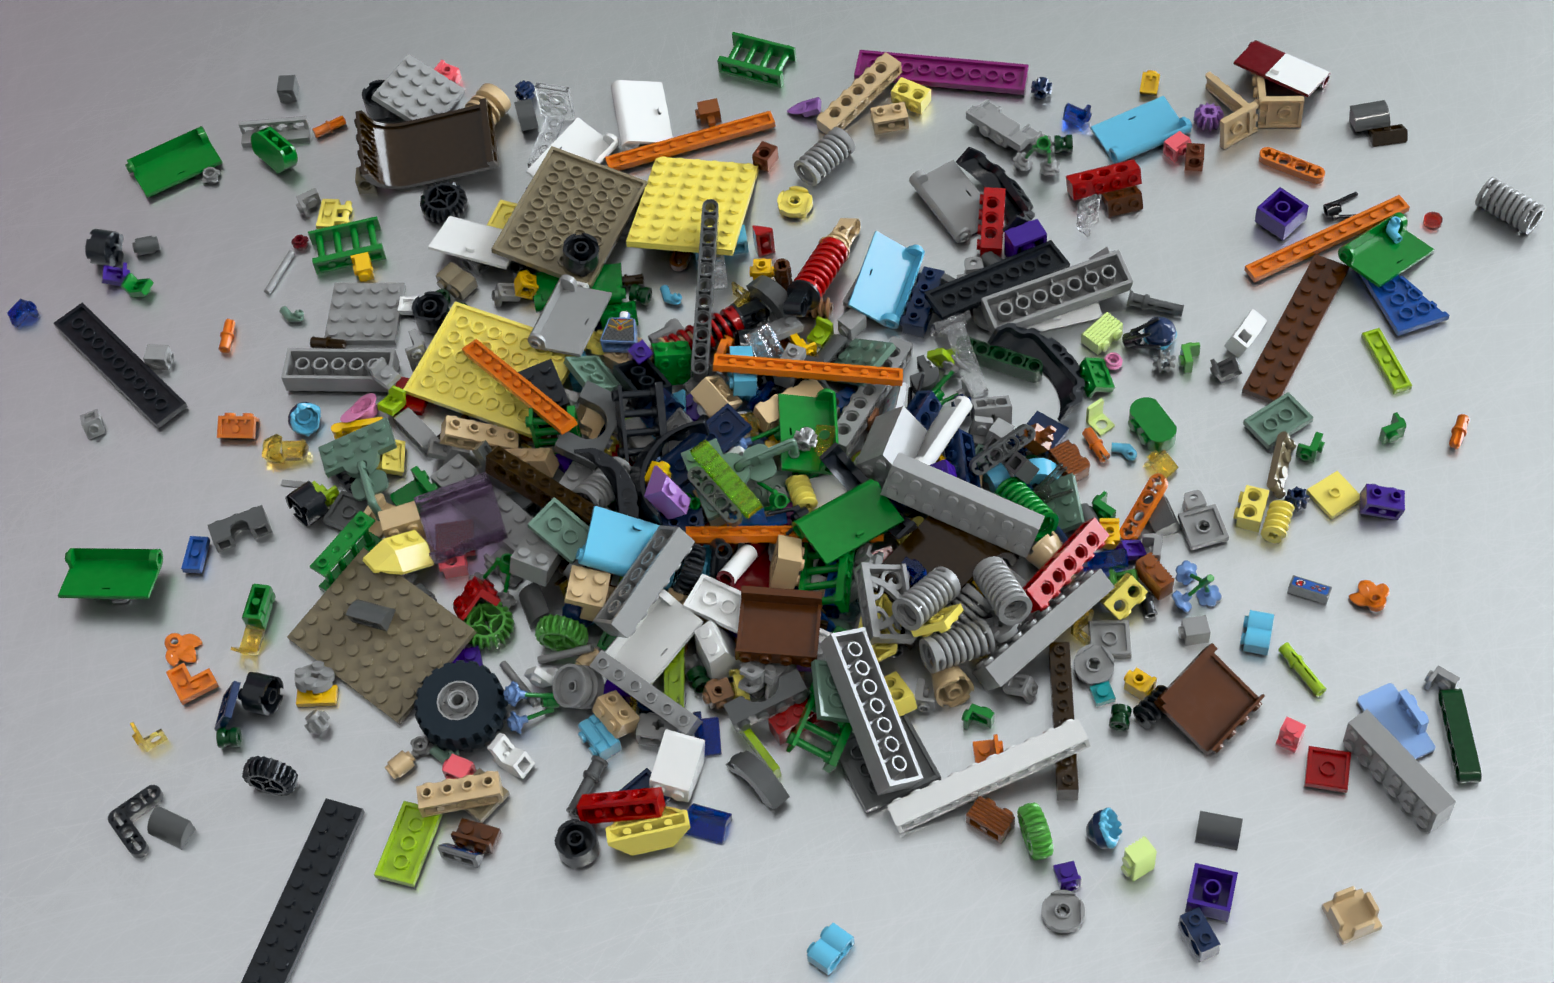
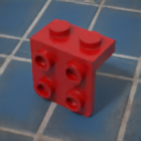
M476 576L469 580L461 596H457L453 602V609L457 617L464 621L480 597L497 606L501 599L497 594L498 591L494 588L495 585L487 579L483 581Z

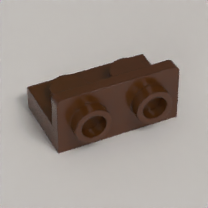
M1136 186L1101 194V199L1107 206L1109 217L1143 209L1142 193Z
M462 818L457 831H452L451 837L458 847H470L482 854L485 852L492 854L500 837L501 830L500 828Z

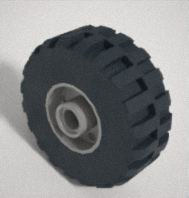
M457 660L456 663L452 664L450 662L445 663L443 667L431 671L432 674L429 677L426 676L422 681V687L418 688L416 692L418 699L414 701L415 718L428 740L433 745L436 744L441 750L473 752L475 748L481 749L485 747V743L489 740L492 742L496 737L495 734L502 730L504 726L503 720L507 719L508 715L506 709L508 701L504 699V689L497 676L491 673L486 666H479L474 661L465 663L464 660Z

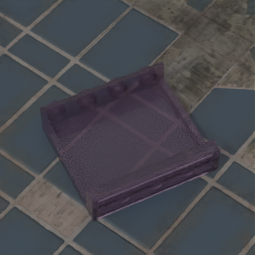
M486 472L414 497L431 553H429V556L435 564L446 562L448 559L456 556H463L473 550H480L484 546L499 543L503 539L508 538L492 481Z

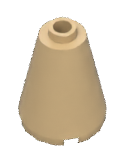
M1052 531L1051 537L1049 534L1045 535L1031 548L1034 552L1031 555L1028 553L1026 559L1040 569L1063 544L1057 534ZM1079 573L1071 577L1072 581L1069 583L1070 585L1076 582L1075 578Z
M952 665L951 668H945L943 671L934 674L931 673L934 697L936 702L944 707L943 705H949V707L961 705L970 698L969 694L971 691H974L972 681L958 665Z

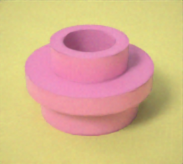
M1111 352L1104 358L1109 370L1121 368L1123 361L1118 353Z

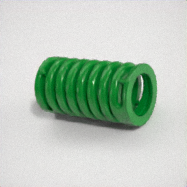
M1010 477L997 487L994 494L1045 516L1034 541L1038 542L1047 534L1051 536V532L1056 530L1059 524L1058 515L1021 479Z

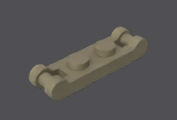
M1286 431L1279 433L1277 436L1267 480L1268 489L1273 491V495L1277 499L1283 498L1286 494L1284 484L1288 476L1291 453L1296 448V443L1290 439Z

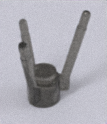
M1060 463L1032 491L1046 503L1072 493L1073 489H1069L1050 496L1052 489L1049 485L1065 472L1067 467H1063V463Z

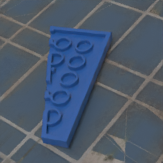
M1360 275L1397 336L1449 320L1450 315L1447 312H1442L1437 308L1435 302H1430L1425 298L1423 292L1402 275L1394 277L1381 287H1377Z

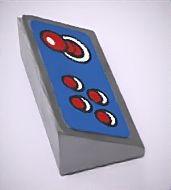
M1293 575L1287 593L1327 605L1332 587Z
M443 843L437 847L441 857L477 868L484 857L482 853L450 843Z

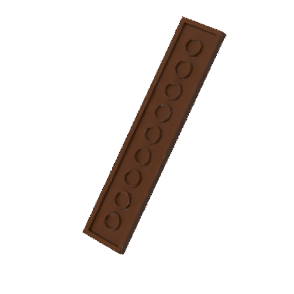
M1317 254L1314 255L1243 386L1242 393L1267 403H1271L1284 395L1347 276L1349 266Z

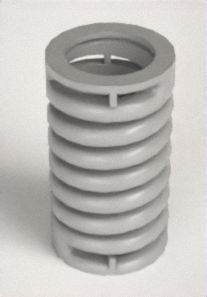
M834 127L794 163V169L803 182L814 187L820 183L821 179L829 175L830 171H833L839 163H842L849 154L855 151V144L846 131L839 127Z
M1491 177L1483 185L1475 200L1476 206L1482 207L1492 215L1495 214L1497 218L1507 221L1514 228H1519L1526 235L1531 233L1537 226L1545 211L1544 205H1538L1537 201L1532 202L1530 197L1526 198L1525 194H1520L1518 190L1514 191L1513 187H1508L1506 183L1502 184L1495 177ZM1488 188L1489 190L1487 191V193H1486L1485 196L1483 197L1484 192H1485L1486 189Z
M613 457L630 474L631 465L621 457ZM599 468L572 490L601 508H606L615 500L613 489Z
M993 556L979 562L973 571V580L999 620L1006 625L1018 624L1025 620L1032 610V601L1005 561L1000 557Z
M938 566L893 602L892 612L895 619L905 629L910 631L919 629L960 594L961 585L959 579L946 567Z
M969 583L961 589V593L956 599L950 602L951 605H946L948 607L961 603L964 610L958 616L959 619L951 624L950 629L973 620L981 619L979 615L986 617L987 613L992 610L989 602ZM939 631L934 632L933 634L930 635V637H931L932 635H934V634H938Z
M981 618L959 627H954L946 632L922 638L919 641V650L925 667L930 673L934 674L943 671L945 668H951L952 665L957 666L959 663H965V661H971L973 658L977 659L979 656L993 653L995 641L988 623ZM985 634H986V636H987V638H988V641H989V647H988V644H987V640H986V638H985Z

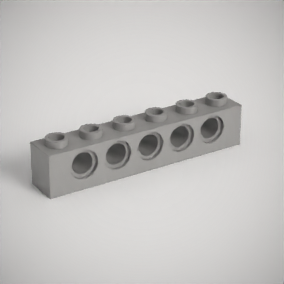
M600 650L590 664V667L685 735L693 736L703 722L603 650Z

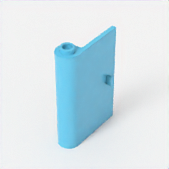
M1161 96L1091 126L1090 129L1112 162L1116 164L1163 145L1165 140L1179 131L1184 135L1191 133L1192 123L1186 117L1179 119L1166 98Z
M875 231L848 306L887 328L897 329L925 255L923 248L916 244L906 248Z
M594 506L586 544L582 548H578L576 553L578 564L624 577L660 525ZM675 572L670 577L669 584L663 589L668 590L671 587Z

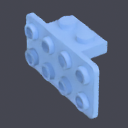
M1388 683L1358 697L1357 703L1363 712L1368 709L1415 759L1421 758L1435 750L1434 743L1426 733L1429 723L1428 716L1424 711L1420 710L1416 698L1412 694L1410 695L1407 689L1398 692L1394 684Z

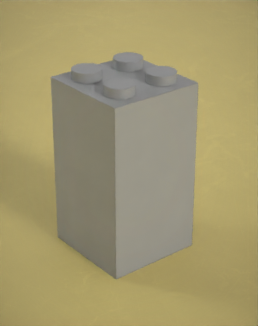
M904 406L876 416L855 465L868 479L876 480L880 484L881 489H883L891 465L898 452L915 459L927 430Z

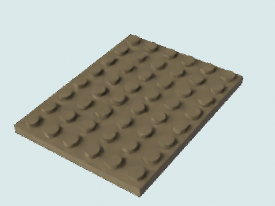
M551 146L491 248L492 253L557 278L564 274L570 275L576 281L588 283L591 289L642 198L648 181ZM582 233H587L598 241L599 264L593 272L585 277L571 273L563 265V244L566 238L572 234L582 235Z
M363 548L287 638L316 661H322L324 666L332 668L339 679L400 725L414 709V701L418 699L416 692L419 687H422L424 678L426 676L429 677L434 669L443 667V664L452 663L477 632L403 576L383 572L373 573L362 561L363 557L369 553V551ZM359 599L393 608L396 611L388 630L383 631L352 622L346 616L349 606L352 602Z

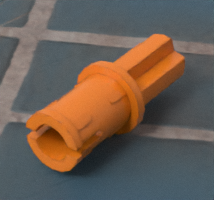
M339 116L329 122L326 120V123L312 130L315 137L319 138L327 133H333V130L345 125L346 120L343 116Z
M226 319L223 331L220 333L219 350L222 353L230 352L231 342L235 337L233 334L234 320Z
M1465 414L1457 416L1456 424L1451 430L1452 436L1449 446L1454 449H1458L1461 446L1463 437L1467 434L1466 428L1470 418Z
M1091 427L1085 428L1082 435L1088 442L1089 449L1094 451L1100 462H1105L1106 460L1102 454L1107 460L1110 458V454L1103 446L1102 439L1097 437Z

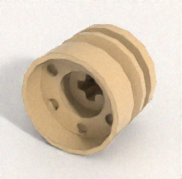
M485 83L479 88L476 95L465 104V108L479 105V99L486 98L492 106L495 127L500 118L509 111L511 103L507 95L500 88L493 84Z

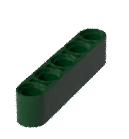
M967 336L959 337L956 340V356L960 360L1032 383L1039 382L1042 379L1043 364L1037 358L999 346H993Z
M1461 688L1439 690V705L1457 782L1459 784L1481 782V767L1463 691Z

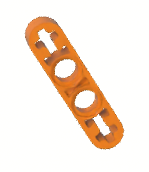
M1264 147L1260 150L1259 161L1266 166L1313 184H1320L1324 181L1325 170L1318 165L1270 147ZM1286 160L1288 164L1283 165L1279 161ZM1301 166L1305 170L1298 171L1296 170V167Z
M1157 473L1149 478L1120 528V536L1123 540H1137L1168 487V481L1164 475ZM1155 482H1162L1161 485H1155ZM1147 496H1153V501L1150 504L1144 503ZM1138 512H1143L1144 516L1141 520H1134ZM1127 531H1128V532L1132 531L1133 533H1132V535H1130V534L1126 535V532H1127Z

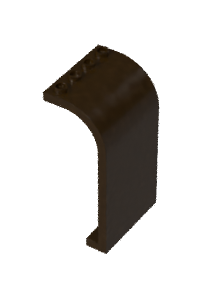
M486 98L479 99V105L391 124L376 122L370 119L362 110L356 111L354 124L358 133L356 134V141L359 144L357 154L361 162V166H359L360 175L372 185L380 188L407 189L499 168L491 104Z
M928 516L882 564H906L910 575V588L934 568L943 566L957 576L962 589L967 583L970 584L973 581V571L983 559L993 556L1006 558L1012 567L1018 561L1015 553ZM887 574L885 576V582L893 578L892 582L897 584L894 574ZM878 588L877 591L874 589L873 592H874V593H878V592H879V588ZM885 591L883 592L887 595V597L892 603L895 601L889 594H887ZM901 627L900 634H905L904 627ZM913 642L912 644L904 645L909 650H911L915 646V643Z

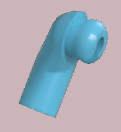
M668 285L660 287L664 302L672 305L681 303L682 296L680 293L671 294Z

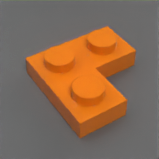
M182 663L166 672L182 705L219 687L210 668L191 677L187 667Z

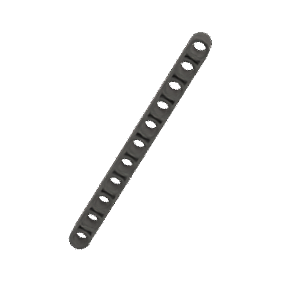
M713 199L703 202L691 360L692 378L698 383L709 376L719 225V206L717 201Z

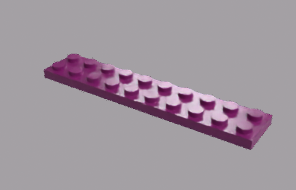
M859 50L854 80L859 78L865 69L871 67L875 60L885 52ZM887 52L901 62L902 73L892 83H897L903 77L922 86L1025 94L1029 70L1028 64Z

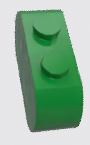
M266 127L251 135V146L254 153L277 173L296 166L298 157L294 146L272 127Z
M1143 397L1135 400L1131 404L1128 425L1130 429L1137 433L1140 442L1146 445L1150 451L1161 453L1170 450L1175 444L1177 426L1156 399Z

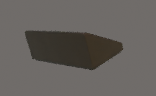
M1402 124L1367 130L1371 144L1374 147L1408 141V130Z

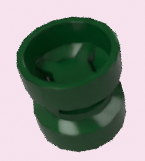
M1054 135V152H1073L1072 135H1066L1065 137Z
M633 284L629 292V301H638L643 305H648L652 298V288H642L640 285Z
M701 665L691 668L686 674L689 682H692L694 692L697 694L703 693L704 686L711 680L706 676L707 671L705 667Z
M1113 704L1109 727L1115 731H1127L1130 725L1128 718L1131 717V707L1125 704Z
M232 727L228 730L226 728H218L216 733L217 746L219 748H226L229 745L240 747L242 742L241 729L239 727Z

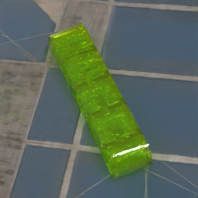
M706 439L690 450L693 458L740 509L746 519H749L763 508L759 499Z

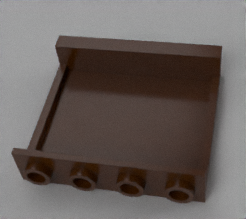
M742 586L735 660L744 663L756 661L762 664L780 663L784 666L794 664L801 665L802 667H811V662L814 659L817 660L823 592Z
M1213 643L1205 647L1153 702L1206 756L1212 752L1218 753L1224 746L1222 742L1226 738L1229 740L1236 734L1235 728L1238 725L1242 726L1250 718L1248 714L1259 709L1262 705L1260 701L1265 697L1264 694L1257 696L1214 653L1218 648Z

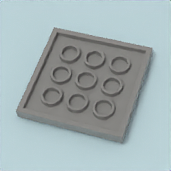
M408 54L372 95V100L405 121H411L449 112L465 94L466 89Z
M334 283L324 338L330 336L331 339H343L347 342V345H396L401 315L398 313L400 296H405V283Z

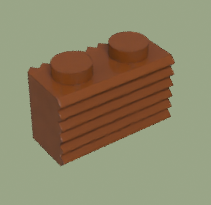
M1066 440L1049 449L1048 459L1058 465L1062 476L1073 473L1076 482L1088 477L1090 462L1086 457L1080 455L1079 449L1075 444Z
M1150 552L1136 561L1135 569L1140 580L1158 600H1161L1173 593L1175 578H1172L1170 572H1167V569L1160 564V561H1157L1158 558H1155V555H1152L1153 553Z
M979 796L966 814V823L1002 844L1015 825V817L1009 809H1001L996 806L992 799L988 797L984 799Z

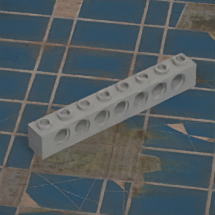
M892 336L889 342L894 343L896 349L881 367L902 368L904 370L912 357L913 343ZM868 383L865 386H858V390L852 394L848 406H844L841 417L837 419L839 446L847 456H849L867 428V421L872 415L875 407L879 408L893 386Z

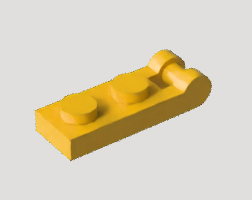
M383 417L335 423L331 426V431L336 440L383 419Z

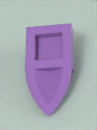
M819 97L802 101L788 109L787 113L794 115L803 114L804 117L820 114L822 101Z

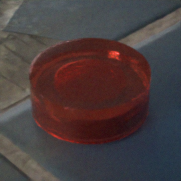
M1428 212L1424 216L1423 224L1427 229L1436 230L1441 227L1443 218L1437 212Z

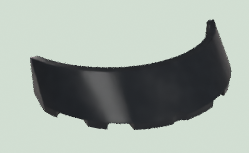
M968 147L957 159L956 163L970 173L984 187L1006 188L1004 213L1007 218V224L1002 229L1003 232L1012 227L1022 225L1027 221H1032L1035 213L1031 211L1034 207L1030 199L1018 183L1005 174L1006 171L1002 167L990 162L984 153L972 147Z
M1007 323L997 327L988 340L990 345L1007 348L1041 360L1043 371L1050 378L1059 395L1060 413L1057 419L1059 422L1063 420L1083 399L1085 380L1081 377L1079 372L1081 368L1077 361L1058 341L1052 337L1046 338L1040 334L1041 331L1035 328L1026 329L1018 327L1016 323Z
M706 420L686 423L660 435L650 442L637 456L629 476L637 492L639 517L642 520L663 526L660 514L644 497L646 492L645 475L651 462L657 460L664 445L669 441L685 440L691 433L708 435L710 431Z
M837 442L819 457L848 491L869 480L840 448ZM893 504L904 519V522L888 530V532L896 539H900L915 531L918 526L914 521L903 515Z
M574 449V454L581 455L590 460L604 473L613 489L617 512L638 519L637 492L625 468L612 456L599 449Z

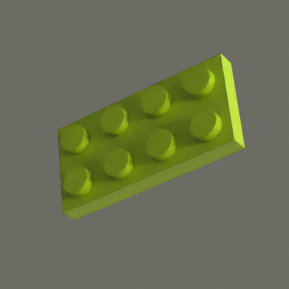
M403 801L375 870V878L415 887L443 814L422 817L418 804Z

